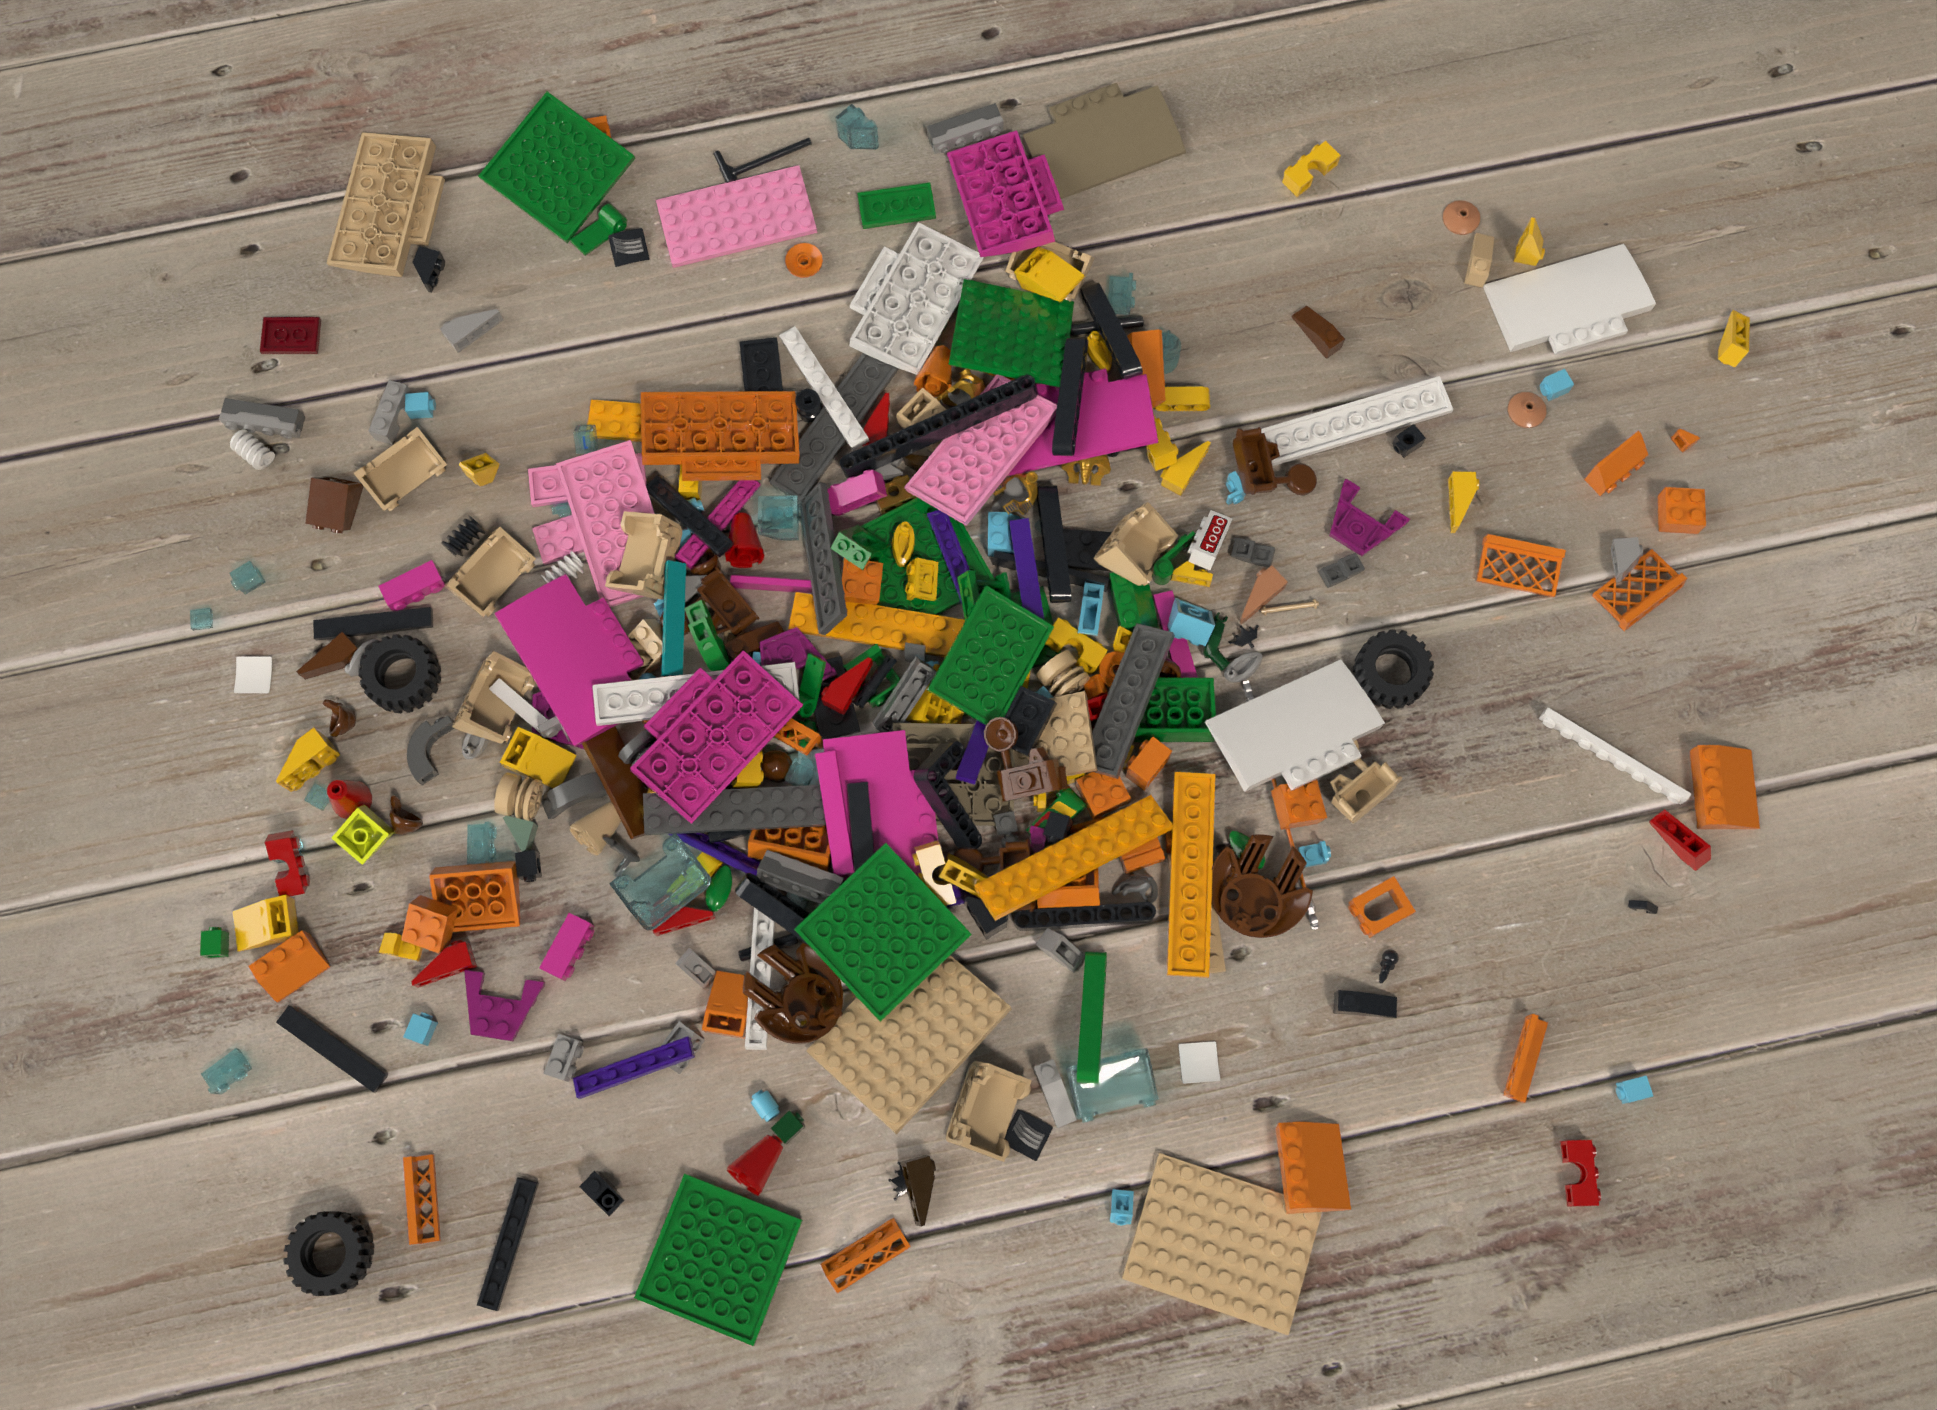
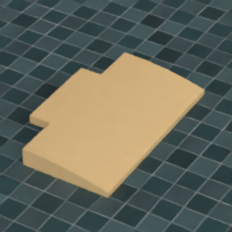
M362 132L327 259L329 266L365 273L402 277L410 245H429L445 183L443 176L429 175L436 145L431 138Z

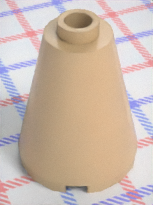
M610 801L574 822L569 830L581 845L584 844L588 847L586 849L588 852L598 856L607 844L603 837L611 838L621 823V819Z

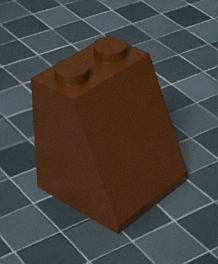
M330 476L311 477L305 524H310L313 529L318 530L330 528L333 533H343V531L351 530L364 488L363 484Z

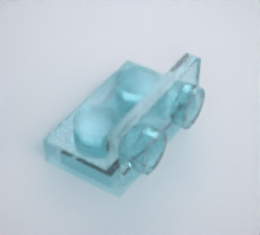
M1129 273V277L1110 276L1108 300L1115 314L1130 315L1131 308L1135 306V297H1132V291L1136 289V280H1133V273Z
M491 822L468 825L467 865L493 863V859H496V848L493 847V842L496 839L497 831Z
M235 1048L201 1073V1075L210 1087L208 1089L209 1093L220 1095L228 1091L232 1083L244 1079L252 1067L240 1049Z

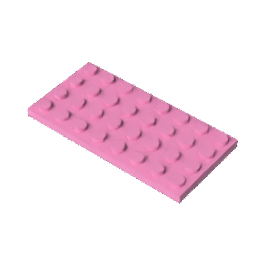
M799 165L656 200L673 268L817 233Z
M996 375L981 394L1006 384L1011 380L1004 376ZM1037 395L1031 401L943 439L906 484V491L967 526L1056 416L1057 405Z
M631 440L556 463L599 599L604 597L609 607H614L644 597L605 587L606 578L610 571H620L628 535L621 528L624 511L655 514Z

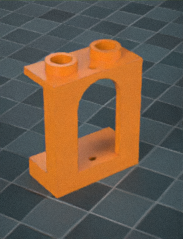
M1395 876L1348 902L1351 914L1354 917L1357 916L1361 923L1359 924L1361 931L1364 935H1368L1369 938L1416 912ZM1389 892L1398 910L1378 921L1369 920L1364 913L1365 905L1382 894Z

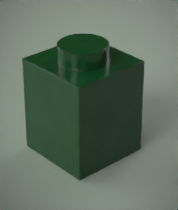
M789 1110L771 1129L787 1145L805 1128L802 1124L805 1120L797 1111L793 1114Z

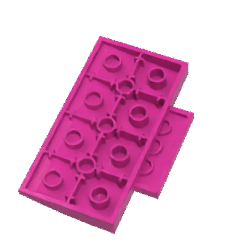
M1017 130L947 153L980 257L1018 252L1055 242L1047 215L1064 210L1063 203L1045 154L1027 160Z
M1106 368L1085 373L1074 456H1053L1052 441L1055 416L1007 476L1159 443L1147 375L1144 374L1126 380L1109 382ZM1036 384L1039 396L1056 405L1058 404L1060 387Z
M565 574L526 594L495 613L496 618L574 747L618 725H596L593 685L632 681L627 673L643 666L644 662L604 597L585 606Z
M742 651L715 680L702 668H699L644 725V728L657 741L636 761L630 770L692 824L798 712L803 704L745 651Z
M905 730L823 739L824 752L837 751L851 845L852 833L847 784L868 782L875 853L887 843L918 876V873H921L920 865H915L912 855L916 853L914 847L937 841L938 833L935 812L914 781V772L916 770L909 769ZM853 873L841 874L838 876L844 878V883Z

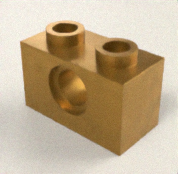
M908 475L897 476L891 482L885 484L887 496L875 501L881 515L917 498L905 489L906 484L910 481ZM893 491L899 493L897 496L889 495Z

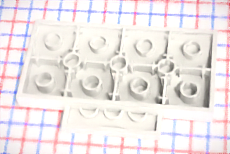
M918 222L900 254L885 246L883 247L852 300L850 308L864 316L850 338L849 346L882 362L917 375L960 301L963 280H972L984 257H980L979 252Z
M1624 244L1484 284L1483 286L1510 352L1549 341L1554 354L1557 355L1618 337L1628 332L1623 319L1651 311L1656 305L1642 273Z
M1338 660L1205 722L1244 792L1280 775H1283L1292 791L1362 757L1353 741L1380 729L1385 724L1366 692L1342 660Z

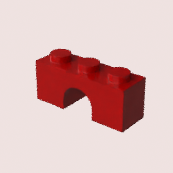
M293 830L268 834L265 846L269 861L279 859L285 861L289 866L288 870L278 872L275 878L279 896L287 895L290 897L305 894L307 887L310 885L308 874L304 873L305 861L303 855L299 854L300 841L298 836L295 837Z
M1592 1140L1560 1141L1562 1162L1575 1164L1581 1172L1580 1180L1576 1184L1565 1185L1567 1207L1599 1206L1601 1192L1597 1188L1596 1179L1599 1178V1172L1594 1162V1157H1596L1595 1145L1592 1144Z

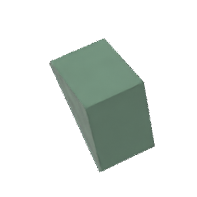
M511 816L503 817L521 851H530L538 825L534 822Z

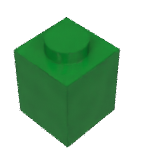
M209 927V931H201L200 956L205 958L229 957V932L222 930V927Z

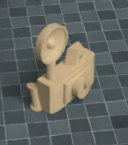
M1353 741L1357 749L1359 750L1358 741ZM1358 759L1353 763L1363 771L1359 776L1351 780L1340 774L1330 782L1336 793L1331 804L1353 824L1386 798L1402 780V777H1398L1387 762L1382 766L1374 762L1369 767L1363 760Z

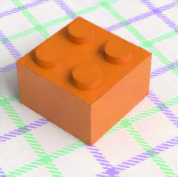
M1665 487L1658 494L1659 532L1698 534L1705 528V489Z
M843 558L840 563V572L845 602L877 605L880 598L883 563L868 561L864 570H861Z
M1152 737L1150 741L1146 739L1142 743L1137 753L1138 756L1133 755L1125 768L1127 770L1125 777L1144 791L1166 765L1172 754V750L1155 737Z
M1091 772L1076 779L1075 786L1083 802L1087 805L1086 807L1092 819H1097L1130 802L1131 797L1120 776L1116 779Z
M1317 779L1292 791L1288 784H1280L1271 791L1281 830L1315 825L1327 818Z
M422 895L418 896L409 903L401 940L436 953L442 952L450 945L458 908Z

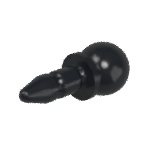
M1392 949L1386 950L1382 955L1380 963L1382 969L1379 974V983L1381 984L1387 979L1390 970L1395 968V964L1399 960L1398 953Z

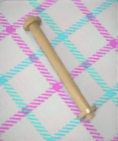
M1313 599V602L1270 608L1263 606L1261 614L1266 616L1270 612L1307 607L1317 609L1319 602Z

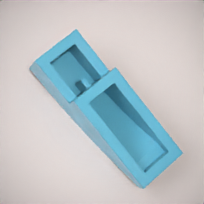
M1085 582L1078 633L1098 636L1104 585Z

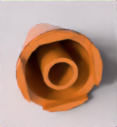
M940 345L933 348L915 378L914 386L916 385L917 392L924 388L935 398L952 387V366L948 365L951 351L946 346Z

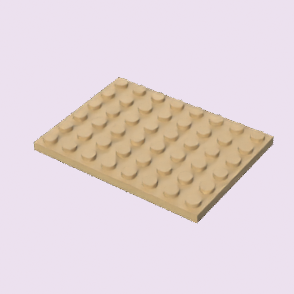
M950 955L881 1022L856 998L843 1011L842 1016L839 1017L834 1027L826 1035L816 1040L806 1052L897 1135L1012 1008Z
M1159 1153L1122 1279L1289 1335L1322 1212L1286 1214L1284 1194Z

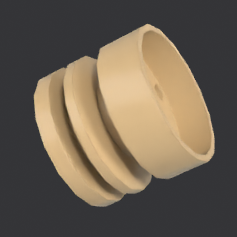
M1069 650L1053 657L1036 674V677L1044 686L1053 684L1049 693L1051 695L1056 694L1054 697L1077 693L1090 679L1087 672L1082 673L1084 671L1082 666L1072 669L1077 660Z
M505 773L496 791L494 801L495 813L505 816H512L515 813L516 818L532 821L539 810L542 800V781L532 780L529 777L523 781L520 775Z

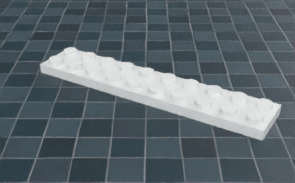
M1438 376L1261 429V433H1265L1266 441L1276 443L1278 446L1280 457L1271 461L1272 466L1443 416L1452 413L1453 407L1442 380Z
M795 662L761 666L799 700ZM724 670L706 673L715 680ZM693 674L593 685L596 725L650 720Z

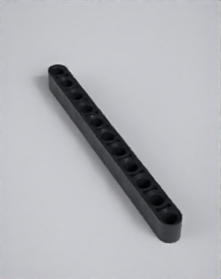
M1031 375L1021 376L846 454L839 462L846 478L862 475L866 470H876L1031 401L1038 395L1035 379Z

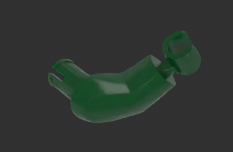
M1218 612L1213 618L1215 627L1206 646L1203 648V655L1207 659L1210 658L1222 671L1231 663L1219 651L1225 628L1224 623L1228 617L1224 616L1222 621L1219 619L1220 612Z

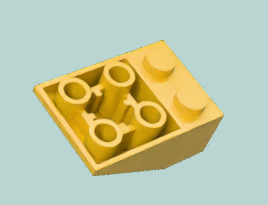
M1037 247L1014 271L1022 289L1062 302L1085 277L1083 273L1055 253L1041 247Z
M313 727L297 739L276 782L290 792L297 791L303 787L304 782L319 775L320 770L324 767L332 765L337 760V757L340 756V753L324 734Z
M517 727L499 763L506 769L522 776L529 777L532 780H541L543 785L553 789L564 782L577 755L532 732Z
M287 895L265 899L233 911L238 952L285 942L299 932L295 899Z

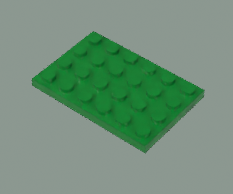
M986 585L927 691L984 725H987L990 720L996 717H1005L1054 626Z

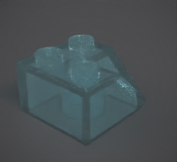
M758 496V534L779 541L799 540L798 496Z

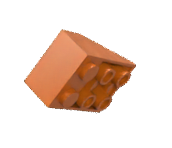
M723 971L716 972L705 1010L702 1031L741 1039L746 1038L748 997L743 993L745 975Z

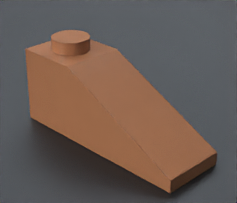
M1272 565L1268 569L1264 567L1257 573L1256 582L1239 621L1241 625L1285 589L1288 582Z

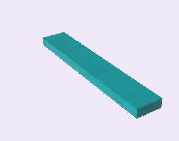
M671 560L665 562L661 676L666 677L683 675L686 563Z

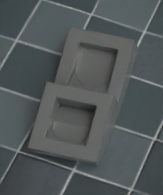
M1236 538L1231 557L1269 568L1273 562L1275 547L1258 545L1252 540Z
M1353 553L1339 559L1336 563L1321 568L1318 572L1327 588H1330L1361 573L1365 568L1358 555Z
M905 642L906 662L912 663L915 656L926 662L925 645Z

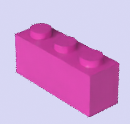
M866 470L862 475L850 477L845 482L833 484L827 489L831 513L836 516L843 515L887 496L883 475L874 470Z
M431 560L378 587L387 606L392 611L403 610L412 602L423 600L425 596L431 593L440 592L446 583L438 566Z
M568 913L539 969L563 981L570 978L575 970L573 966L576 960H579L585 951L583 947L586 941H590L594 935V925Z

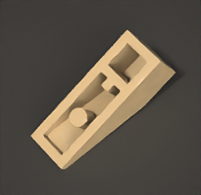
M1480 233L1475 234L1464 284L1483 288L1492 262L1494 237Z

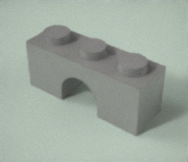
M388 381L368 430L375 440L391 445L394 444L400 429L397 424L398 414L400 410L405 411V394L412 393L406 384Z

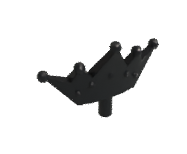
M1241 625V637L1235 635L1236 641H1230L1229 644L1240 647L1249 644L1251 649L1255 646L1251 641L1257 638L1259 625H1256L1254 630L1250 626L1249 631Z
M900 1162L897 1163L900 1170L894 1171L899 1176L888 1179L889 1182H893L898 1186L896 1189L893 1188V1191L898 1192L894 1198L895 1201L907 1192Z

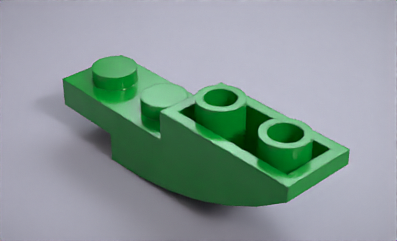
M700 600L684 608L690 622L688 627L710 672L725 670L731 664L722 638L717 635L705 601Z

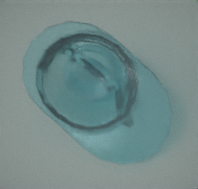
M1170 330L1162 332L1164 374L1172 372L1177 367L1181 351L1179 338L1171 333Z

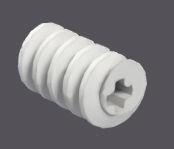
M245 429L236 432L230 441V448L256 470L268 467L275 458L274 452L270 451L268 447H264L262 442H259L257 438H253V435Z
M573 551L570 552L572 558L564 556L565 563L560 560L558 561L559 568L552 565L553 572L545 571L546 577H542L547 583L565 574L571 581L570 576L578 578L576 571L584 573L582 568L584 565Z

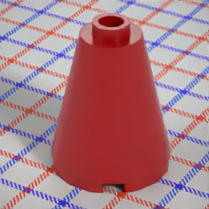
M739 512L732 518L728 538L733 541L734 545L725 553V559L733 567L751 568L752 564L758 562V565L764 560V550L752 517L745 512Z
M334 780L327 787V795L334 812L346 820L358 807L365 805L370 809L372 805V794L363 782L357 780Z
M774 1134L772 1136L766 1135L729 1164L727 1172L740 1185L741 1183L745 1185L749 1192L759 1196L783 1150L781 1145L783 1142Z

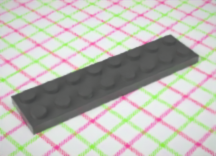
M819 482L799 505L819 634L826 635L847 616V608L838 553L831 549L835 541L829 493L827 484Z
M1136 623L1092 732L1097 771L1092 772L1116 779L1119 778L1175 637L1173 632Z

